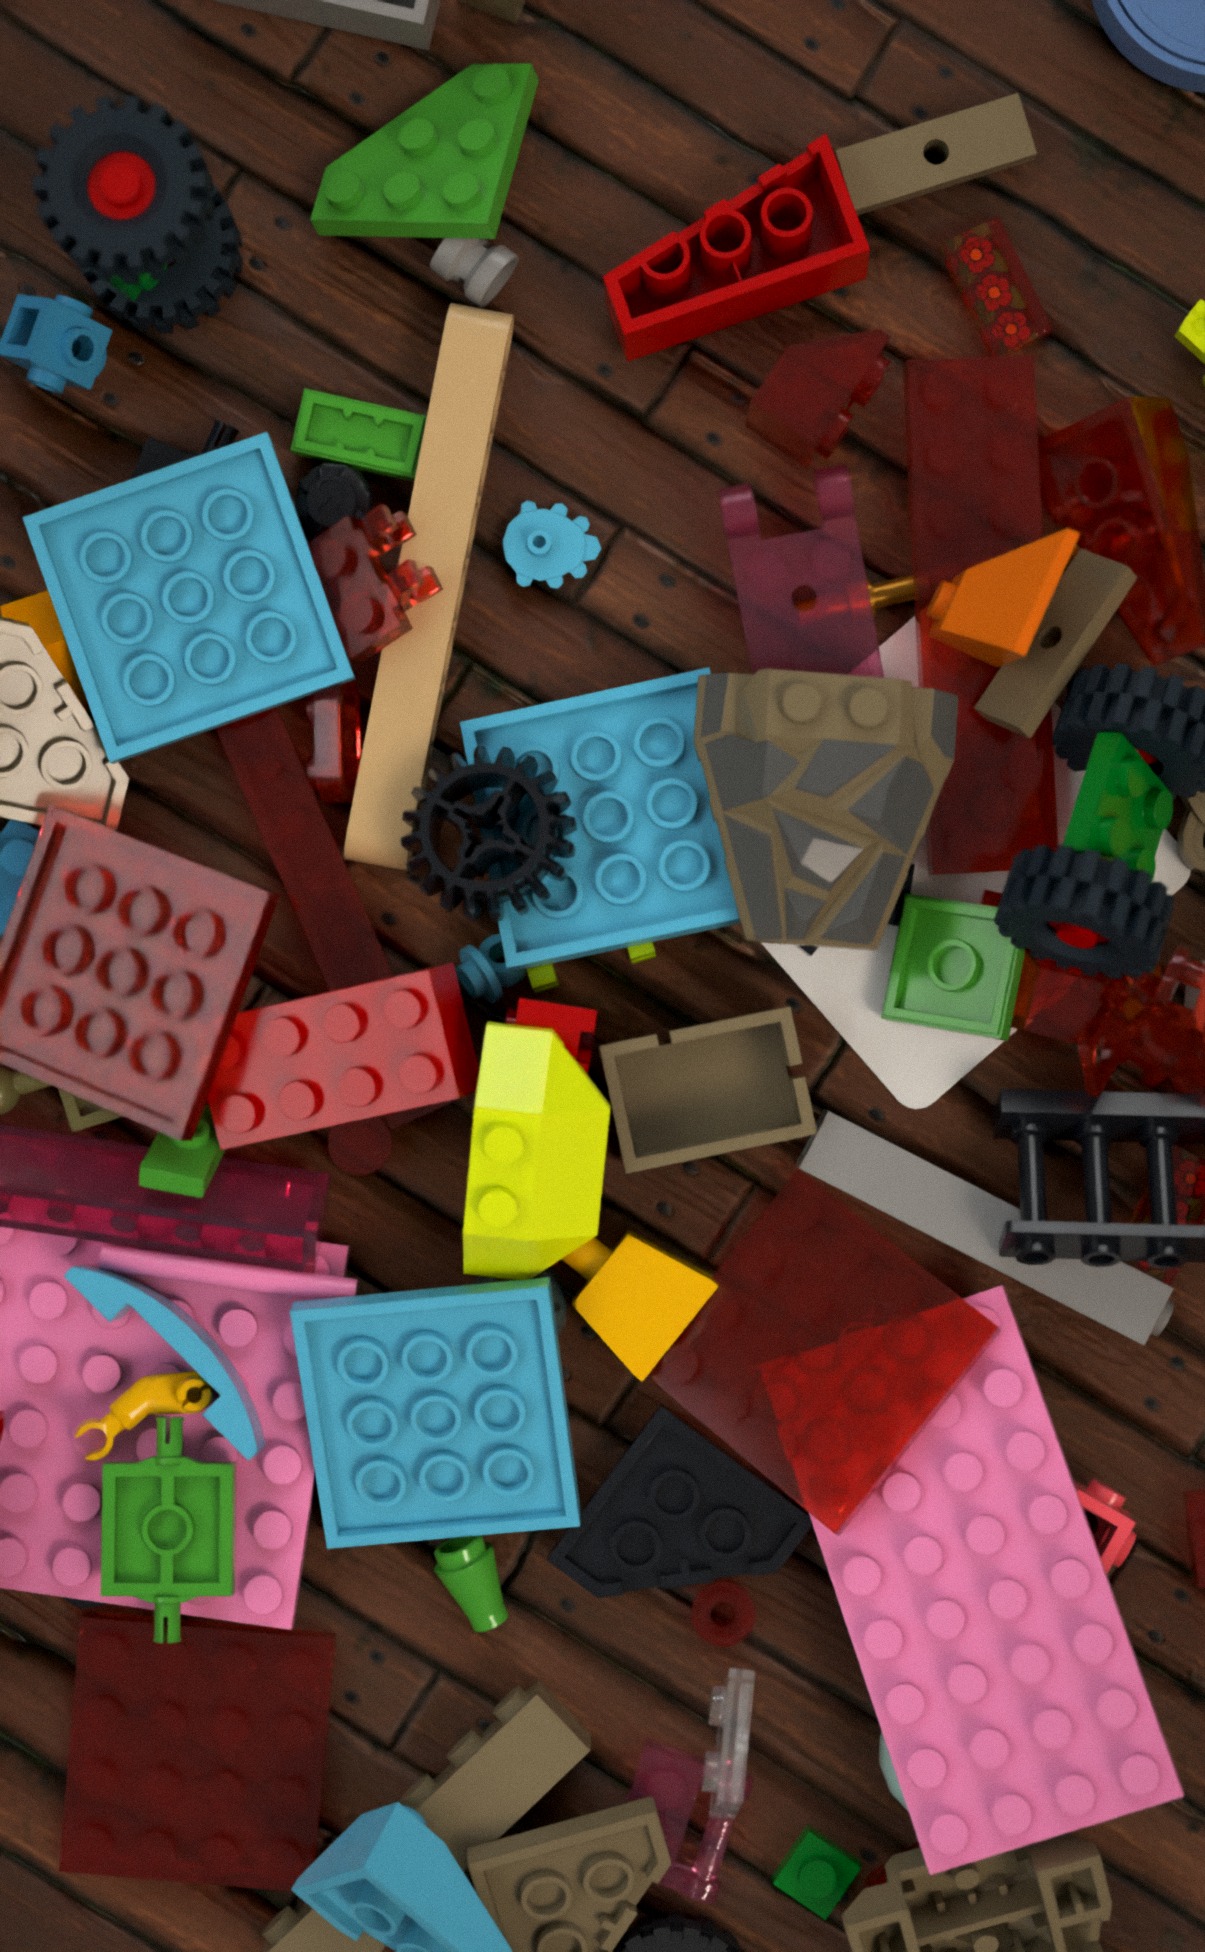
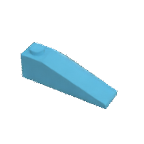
M399 1802L361 1814L297 1878L291 1889L333 1927L354 1941H357L362 1932H365L395 1952H513L445 1842L426 1827L425 1819L417 1811L401 1805Z

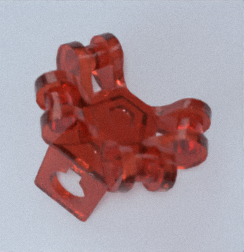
M1177 946L1163 978L1161 968L1157 963L1153 972L1150 974L1142 972L1141 977L1130 978L1123 973L1121 979H1112L1105 976L1100 981L1098 995L1102 1005L1078 1047L1088 1096L1099 1097L1118 1063L1123 1064L1129 1059L1143 1070L1140 1081L1149 1088H1154L1168 1076L1180 1093L1205 1094V963L1190 958L1191 950ZM1179 982L1201 990L1194 1010L1172 1002ZM1104 1037L1105 1044L1101 1049V1059L1097 1068L1096 1050L1100 1038Z

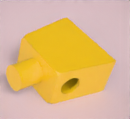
M629 1229L611 1250L594 1237L561 1259L586 1279V1282L573 1297L572 1305L633 1375L642 1382L719 1287L717 1279L709 1273Z

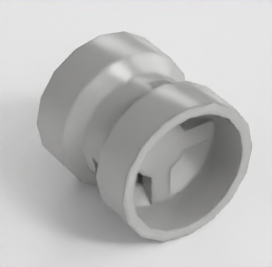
M444 238L431 260L430 269L445 281L455 280L459 284L464 282L465 297L479 308H484L506 284L517 266L519 257L505 245H496L489 248L490 242L486 239Z

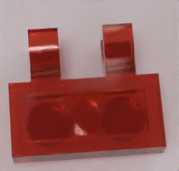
M383 504L371 510L361 521L347 515L308 542L341 641L350 659L364 662L412 630L413 628L405 612L443 590L433 567L426 565L419 570L415 561L410 559L397 566L387 576L379 557L390 549L407 542L417 534L405 512L399 511L392 515L388 506Z

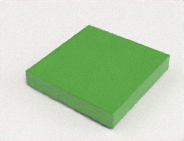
M905 894L881 1018L891 1022L1008 1041L1026 948L1018 949L1010 943L1012 937H1003L998 932L999 925H995L994 921L998 907Z

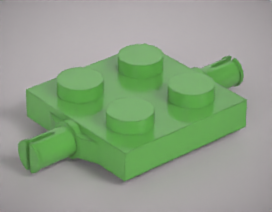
M170 1416L156 1417L157 1453L155 1456L142 1461H107L103 1463L101 1596H134L149 1603H155L153 1638L155 1643H164L167 1640V1618V1643L181 1642V1603L198 1596H232L235 1593L236 1461H199L190 1456L182 1455L183 1416H173L171 1418Z

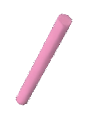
M103 1244L99 1257V1269L301 1298L326 1299L357 1296L359 1280L353 1278Z

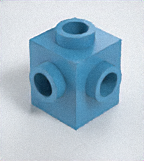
M17 294L0 341V356L29 370L26 380L47 391L63 394L65 386L91 390L95 378L105 366L107 359L106 347L113 330L90 319L93 309L73 298L56 295L55 300L51 298Z

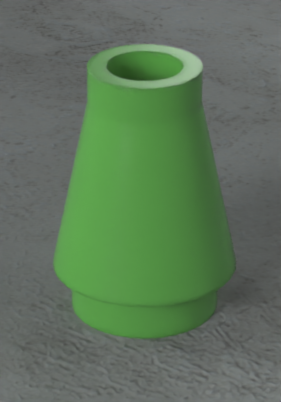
M482 1535L449 1538L441 1543L434 1550V1555L438 1562L434 1567V1572L469 1619L473 1631L485 1632L505 1622L508 1618V1612L503 1602L493 1544L484 1541Z

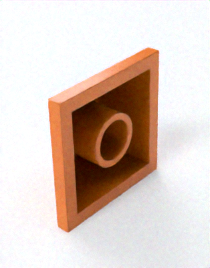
M1069 528L966 569L955 576L952 583L942 580L927 610L926 615L935 619L928 636L996 668L1025 657L1080 533Z

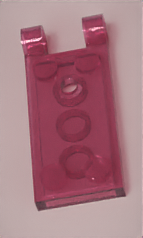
M846 464L813 470L814 488L822 528L764 540L760 539L758 517L751 484L745 483L718 489L721 515L751 674H755L758 670L779 669L884 678L855 518L853 491ZM801 585L810 586L816 594L814 606L806 611L796 609L791 600L793 591Z

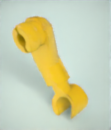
M193 1371L143 1376L109 1406L111 1411L102 1419L90 1418L80 1423L75 1431V1438L83 1435L89 1429L97 1428L102 1430L106 1434L104 1445L84 1456L86 1460L96 1461L102 1459L110 1452L116 1435L125 1428L130 1431L149 1414L201 1412L211 1401L212 1387L197 1372Z

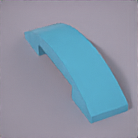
M89 1265L72 1266L63 1275L109 1322L121 1319L133 1308L220 1395L202 1415L248 1461L266 1446L262 1426L254 1403L235 1367L212 1337L184 1310L148 1286L112 1271L102 1270Z

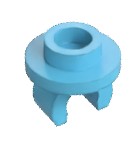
M500 934L486 938L481 943L479 950L471 944L459 950L461 964L456 967L457 976L468 994L474 999L483 996L492 1004L503 998L502 987L515 985L526 975V969L510 972L506 967V962H495L504 956Z

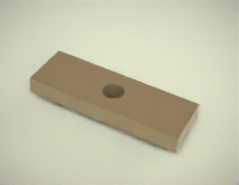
M1019 93L837 149L834 155L857 215H861L1033 161L1037 151ZM931 150L937 151L943 156L945 162L937 165L931 164L925 159L924 153Z
M1080 549L1060 578L1026 656L1001 666L974 706V709L985 720L1030 739L1138 577L1129 566Z

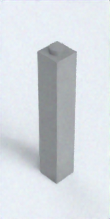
M823 1109L816 1123L817 1134L809 1136L795 1164L799 1169L1144 1346L1150 1334L1157 1337L1166 1327L1174 1309V1302L1168 1300L1174 1289L1173 1287L1122 1261L1112 1266L1093 1267L1085 1265L1081 1259L1055 1258L1054 1261L1047 1264L1026 1265L1018 1262L1016 1257L999 1256L998 1242L1005 1222L1021 1220L1019 1208Z

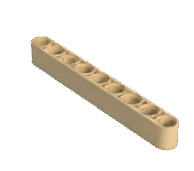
M450 303L347 827L344 846V859L408 871L406 863L412 858L413 852L406 851L402 847L401 837L417 831V829L407 825L402 817L403 812L406 810L422 809V805L412 796V791L416 786L426 788L514 329L513 314Z

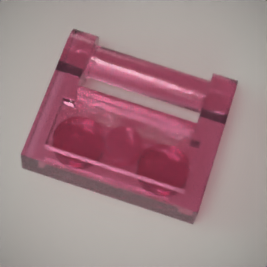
M645 1739L625 1804L650 1796L654 1797L672 1863L658 1885L680 1891L685 1896L698 1902L715 1903L721 1886V1881L717 1878L739 1806L741 1800L749 1799L755 1779L741 1770ZM700 1784L714 1788L718 1792L692 1868L676 1863V1859Z

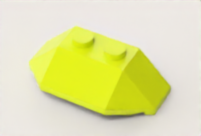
M487 1022L474 1106L463 1227L464 1274L513 1280L532 1279L598 1234L611 1106L584 1069L564 1047L563 1041L552 1028Z

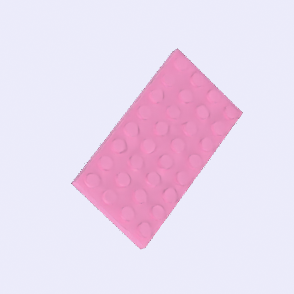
M1001 1285L760 1368L929 1874L933 1875L1184 1797L1183 1787L1005 1287Z

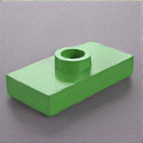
M304 388L290 451L293 455L330 463L348 464L359 470L414 482L427 416Z
M180 1099L174 1101L140 1165L139 1186L203 1198L225 1153V1150H220L209 1105Z

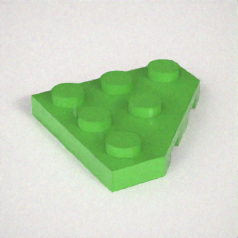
M532 63L471 64L325 168L310 218L318 235L495 239L539 82Z

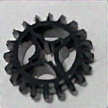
M477 746L473 754L474 764L467 766L459 753H452L450 763L455 770L454 772L445 777L439 768L435 766L430 767L428 775L436 787L431 792L423 787L416 786L413 788L412 796L424 807L422 810L410 809L403 812L402 819L404 822L419 830L402 836L401 845L406 851L419 852L406 863V866L414 876L427 874L420 884V889L426 896L430 897L442 891L439 905L447 912L457 908L464 899L463 914L468 920L473 921L480 915L483 904L487 903L490 917L493 921L497 922L503 920L505 914L504 902L511 901L519 915L528 913V904L523 895L531 890L534 891L538 899L542 901L548 900L551 894L542 882L546 875L556 881H563L567 876L565 869L555 862L554 858L574 857L576 848L573 843L558 837L576 831L577 822L572 816L559 815L571 805V800L566 792L552 793L558 783L552 771L549 770L536 776L538 763L534 757L527 755L514 768L515 758L511 748L502 747L498 752L495 763H491L486 748L484 746ZM491 787L503 788L502 791L495 789L492 796L480 805L469 806L459 802L466 795L480 789ZM524 796L536 805L539 814L540 829L535 848L527 844L522 836L515 833V825L521 814L517 807ZM444 820L452 824L458 832L462 833L463 837L461 847L456 854L460 862L454 872L446 868L440 851V834ZM469 823L479 829L483 827L489 830L497 825L509 844L500 839L495 841L492 838H486L481 842ZM509 861L520 866L512 874L498 880L474 881L477 875L483 877L486 871L497 862Z

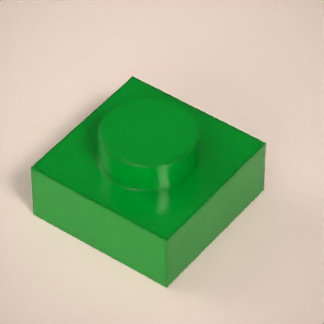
M807 1824L773 1873L772 1882L776 1887L826 1920L862 1867L858 1858Z

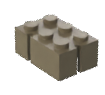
M783 1006L668 1030L671 1042L668 1044L659 1045L657 1034L654 1033L599 1045L626 1174L817 1134L806 1077L801 1074L788 1076L786 1065L803 1064L791 1006Z

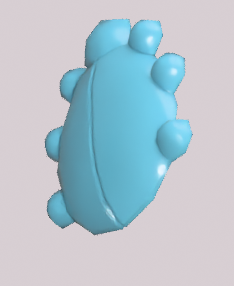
M529 500L521 504L520 514L508 524L502 543L505 559L516 572V582L520 586L525 587L530 586L533 579L538 581L546 580L550 588L558 589L563 584V575L568 572L575 578H583L587 573V568L582 561L596 560L602 549L596 536L585 534L590 526L587 517L578 516L571 521L566 517L568 509L563 503H555L550 510L545 508L537 509L535 502Z

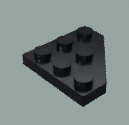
M660 1403L581 1509L580 1527H570L565 1530L548 1553L547 1561L595 1597L604 1598L624 1595V1592L655 1587H662V1589L708 1583L713 1582V1579L745 1574L756 1576L777 1573L813 1524L809 1512L663 1403Z

